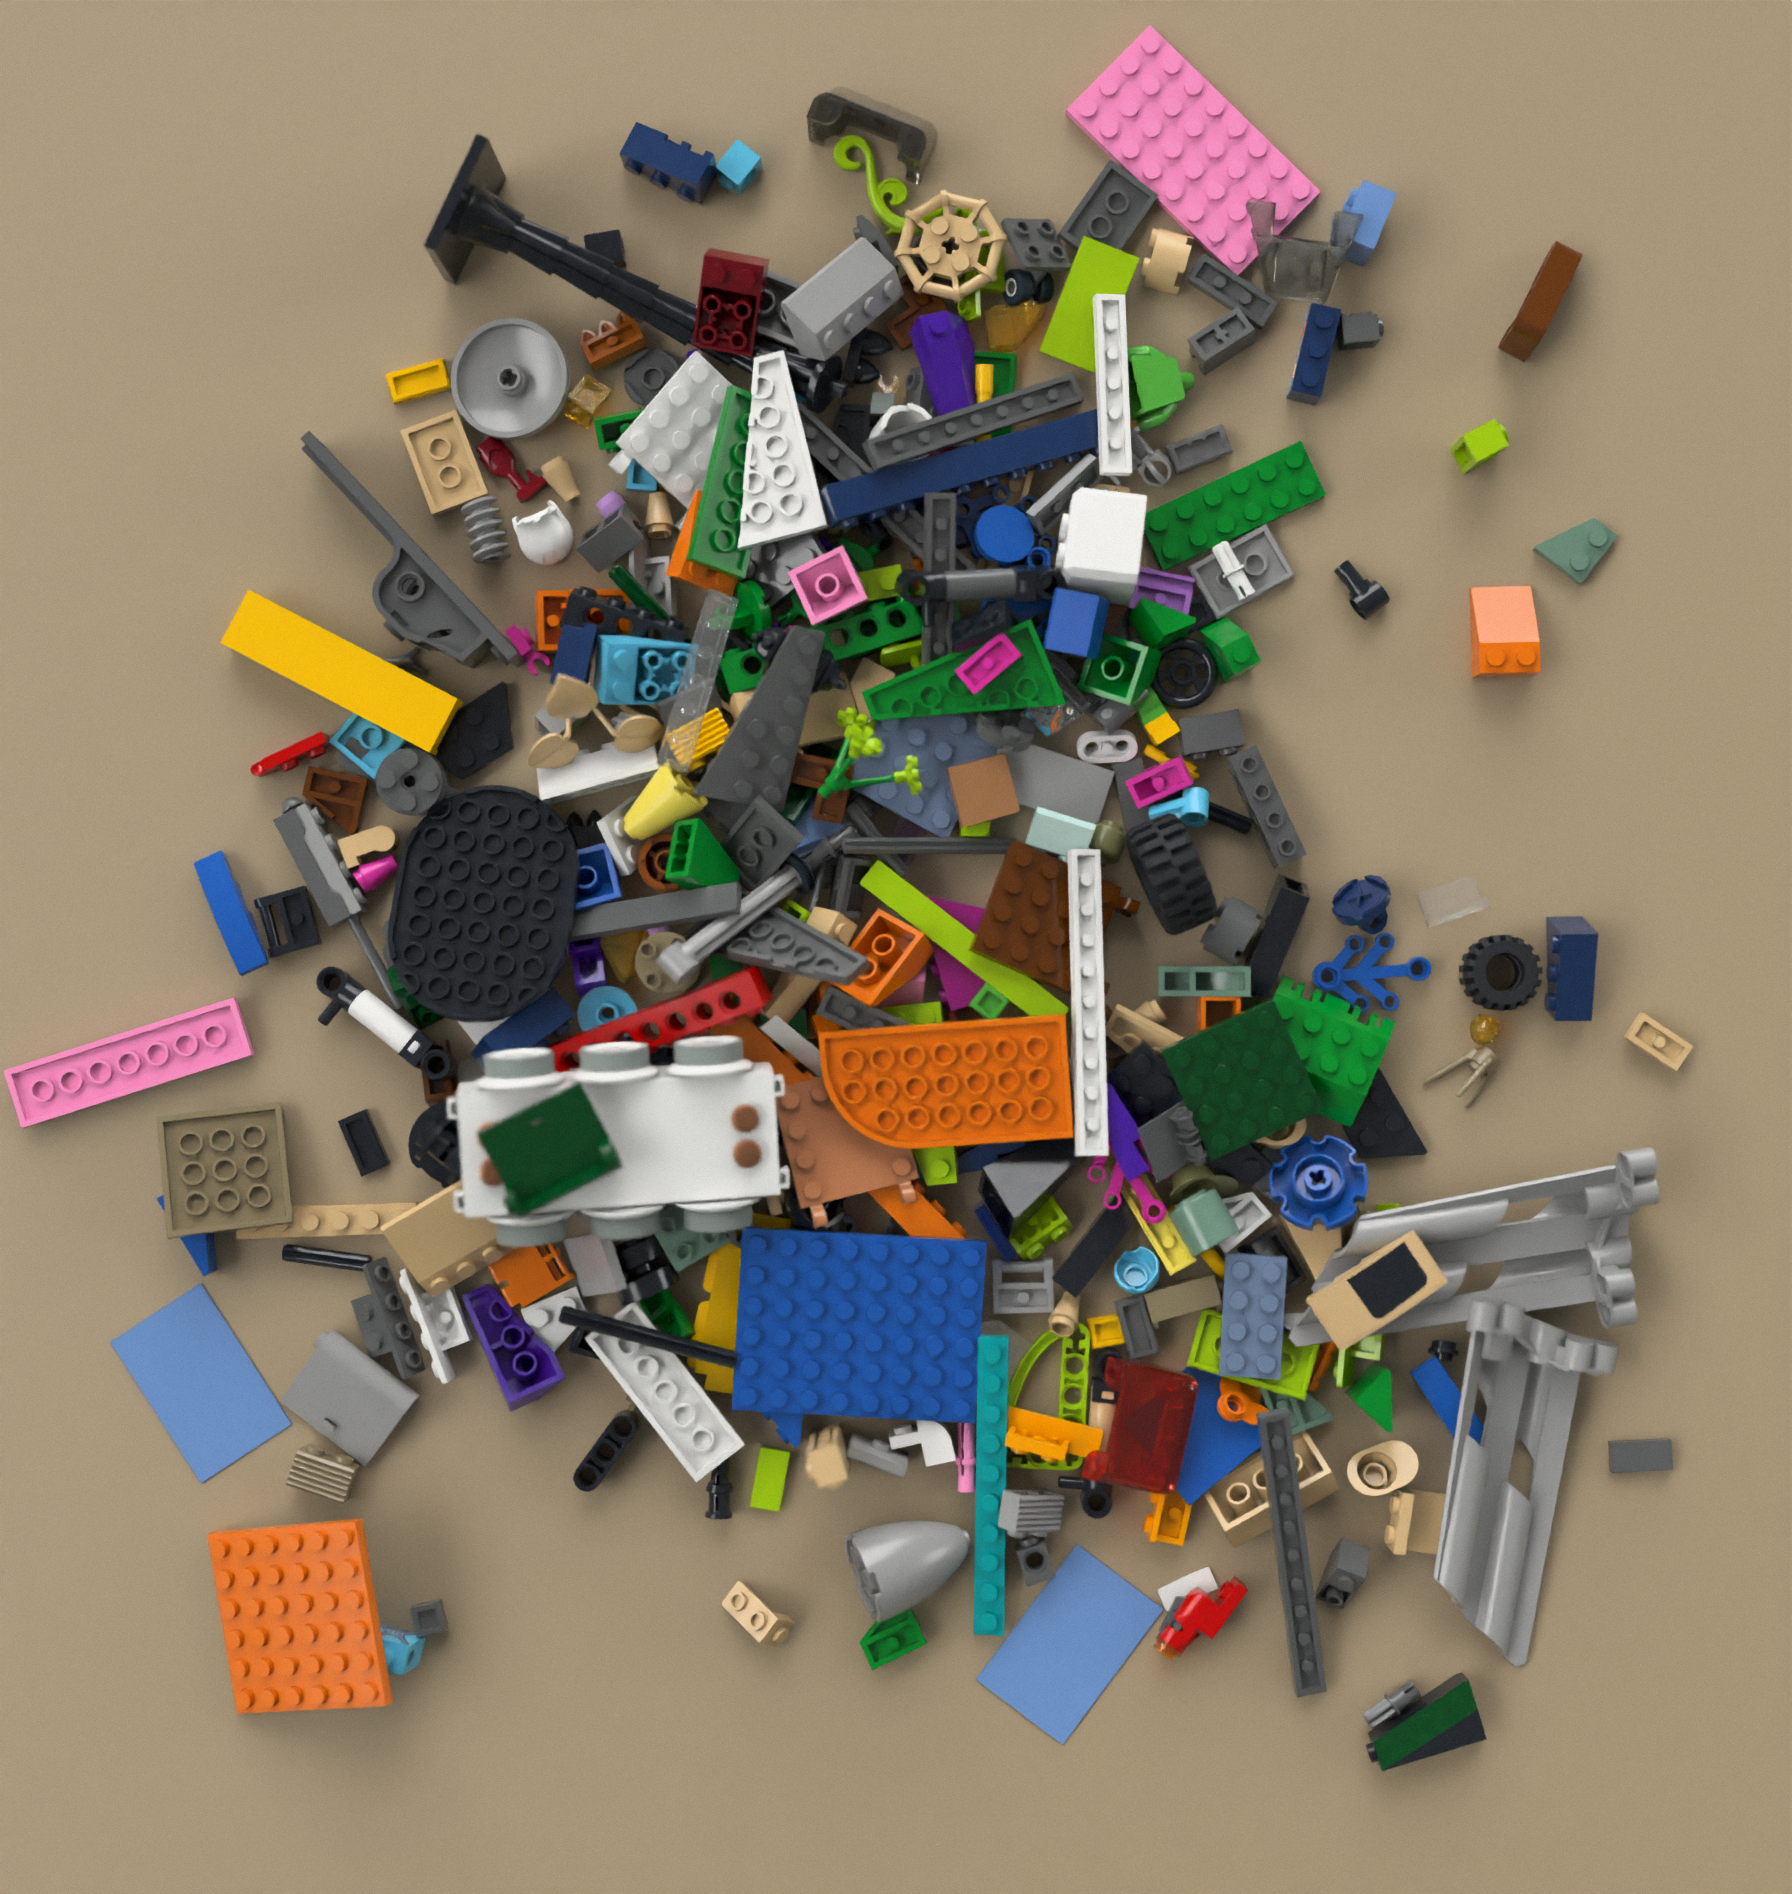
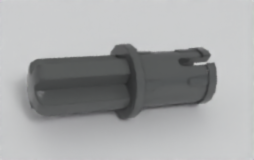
M1409 1680L1392 1694L1388 1695L1386 1693L1382 1701L1364 1712V1719L1374 1729L1393 1715L1397 1714L1399 1716L1403 1708L1422 1696L1419 1690L1414 1687V1683Z

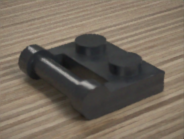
M307 886L297 887L254 900L255 908L260 911L270 947L267 949L269 958L279 957L322 944ZM274 904H278L288 943L281 945L271 908Z

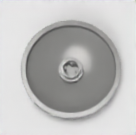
M502 318L488 322L476 329L459 348L451 370L452 395L461 415L481 433L501 440L524 439L545 429L562 410L570 387L569 364L560 344L548 331L538 324L520 318Z

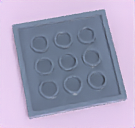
M967 713L876 720L872 738H878L882 742L880 747L883 751L878 756L871 754L869 757H865L862 754L859 759H855L852 763L855 764L852 781L893 775V772L903 771L906 767V756L912 755L918 759L916 769L919 772V779L917 780L921 782L922 792H918V795H911L910 787L906 782L894 784V781L853 787L851 789L938 837H949L958 820V815L946 768L992 756L997 747L987 743L977 734L975 730L978 725H974L975 718Z

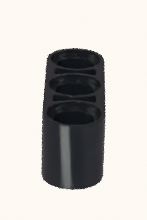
M629 1410L618 1412L580 1463L573 1478L575 1486L579 1490L589 1492L597 1488L633 1439L639 1428V1419L634 1412ZM621 1419L628 1420L632 1425V1431L629 1433L621 1432L617 1427V1421ZM602 1444L611 1445L614 1455L612 1457L602 1456L599 1446ZM583 1469L593 1470L596 1474V1480L593 1482L585 1481L581 1471Z

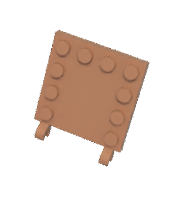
M823 1076L784 1086V1096H775L776 1116L800 1209L809 1207L814 1227L828 1224L822 1203L897 1184L902 1204L917 1201L910 1181L919 1178L912 1149L882 1144L855 1129L836 1109L825 1087Z

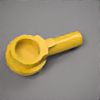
M1151 744L1147 745L1143 753L1161 764L1171 760L1164 751ZM1183 758L1193 781L1195 778L1198 779L1200 776L1196 772L1198 766Z

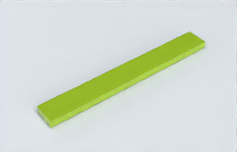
M880 860L875 862L859 884L924 933L978 977L995 988L1027 1015L1066 1014L1069 1011V1007L1030 977L969 951L975 934Z

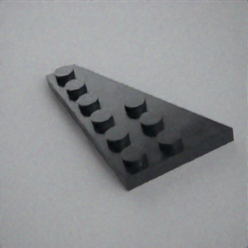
M1144 1040L1106 1074L1107 1083L1112 1085L1138 1128L1183 1101L1166 1061ZM1201 1139L1203 1150L1207 1153L1204 1165L1250 1187L1255 1185L1273 1168V1163L1252 1143L1211 1161Z

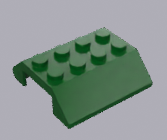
M1282 975L1273 1000L1324 1109L1317 1114L1350 1128L1376 1074L1389 1043L1395 1022L1383 1017L1380 1025L1377 1026L1376 1023L1379 1015L1372 1013L1366 1025L1358 1022L1361 1007L1355 1005L1352 1013L1349 1014L1348 1010L1351 1003L1328 993L1323 1002L1319 1000L1323 991L1319 989L1313 992L1310 1001L1301 998L1305 990V984L1299 981L1296 989L1292 990L1295 979Z

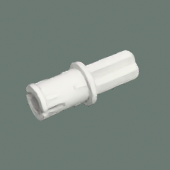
M1223 541L1214 546L1212 551L1225 573L1222 576L1223 578L1227 577L1238 601L1256 592L1242 569L1245 567L1244 564L1240 565L1229 543Z

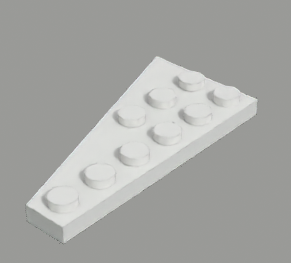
M784 350L754 358L751 410L748 423L749 434L743 481V504L740 516L741 528L738 540L739 551L828 528Z

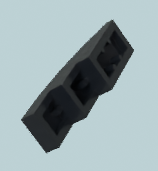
M1121 1192L1120 1206L1114 1210L1107 1209L1106 1207L1103 1208L1090 1224L1087 1232L1071 1250L1068 1258L1052 1276L1056 1283L1075 1298L1095 1275L1136 1220ZM1114 1195L1107 1204L1115 1206L1118 1203L1117 1197Z

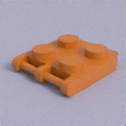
M553 1243L546 1244L551 1253L548 1252L545 1245L523 1246L487 1266L497 1284L505 1279L507 1280L508 1285L500 1290L510 1307L520 1303L523 1308L576 1277L573 1271L569 1272L560 1257V1254H562L559 1248L556 1249ZM553 1258H555V1260H556L557 1264L559 1265V1267L555 1264V1262L553 1261Z

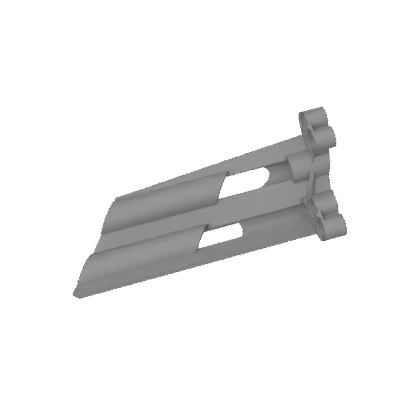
M1651 1147L1621 1151L1617 1155L1615 1165L1361 1215L1354 1223V1231L1347 1245L1344 1248L1335 1249L1311 1289L1315 1293L1331 1284L1335 1277L1360 1264L1361 1259L1414 1230L1448 1282L1368 1336L1468 1321L1472 1298L1480 1296L1495 1302L1508 1301L1525 1306V1312L1595 1302L1599 1319L1604 1328L1636 1324L1637 1309L1632 1295L1635 1294V1280L1632 1271L1629 1269L1632 1249L1627 1233L1631 1214L1636 1213L1640 1206L1659 1203V1188L1654 1178L1658 1169L1655 1152ZM1554 1196L1549 1204L1532 1219L1499 1224L1506 1212L1508 1203ZM1504 1261L1500 1275L1488 1290L1454 1295L1464 1279L1467 1266ZM1310 1306L1300 1318L1295 1319L1288 1335V1339L1295 1347L1334 1342Z
M1480 1296L1471 1300L1466 1330L1471 1332L1433 1578L1437 1584L1452 1596V1603L1466 1619L1499 1648V1653L1514 1667L1526 1664L1580 1373L1585 1372L1592 1376H1598L1599 1373L1613 1376L1619 1346L1601 1340L1576 1336L1524 1314L1525 1306L1508 1301L1495 1302ZM1478 1385L1487 1404L1480 1445L1469 1436ZM1516 1437L1524 1443L1534 1461L1528 1499L1507 1482Z

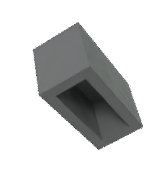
M1239 709L1182 718L1176 722L1181 730L1178 733L1181 756H1190V761L1207 759L1208 753L1218 751L1220 756L1238 753L1237 748L1245 745Z

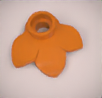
M1221 1378L1219 1384L1221 1396L1217 1401V1410L1221 1417L1229 1422L1242 1420L1250 1425H1258L1256 1413L1269 1411L1259 1404L1261 1398L1259 1388L1228 1378Z

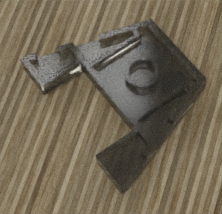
M1248 200L1246 202L1247 214L1250 213L1253 226L1251 233L1253 240H1256L1259 257L1257 260L1264 292L1274 298L1323 305L1327 302L1363 220V214L1343 211L1334 212L1330 242L1274 235L1276 203Z

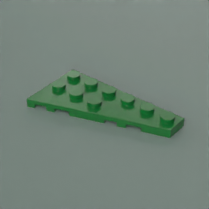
M1031 619L1003 632L1021 653V656L975 695L972 694L954 671L993 638L957 654L955 651L861 692L873 721L1066 705V702Z

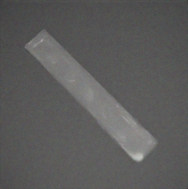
M713 589L707 591L656 763L682 773L688 772L739 599Z

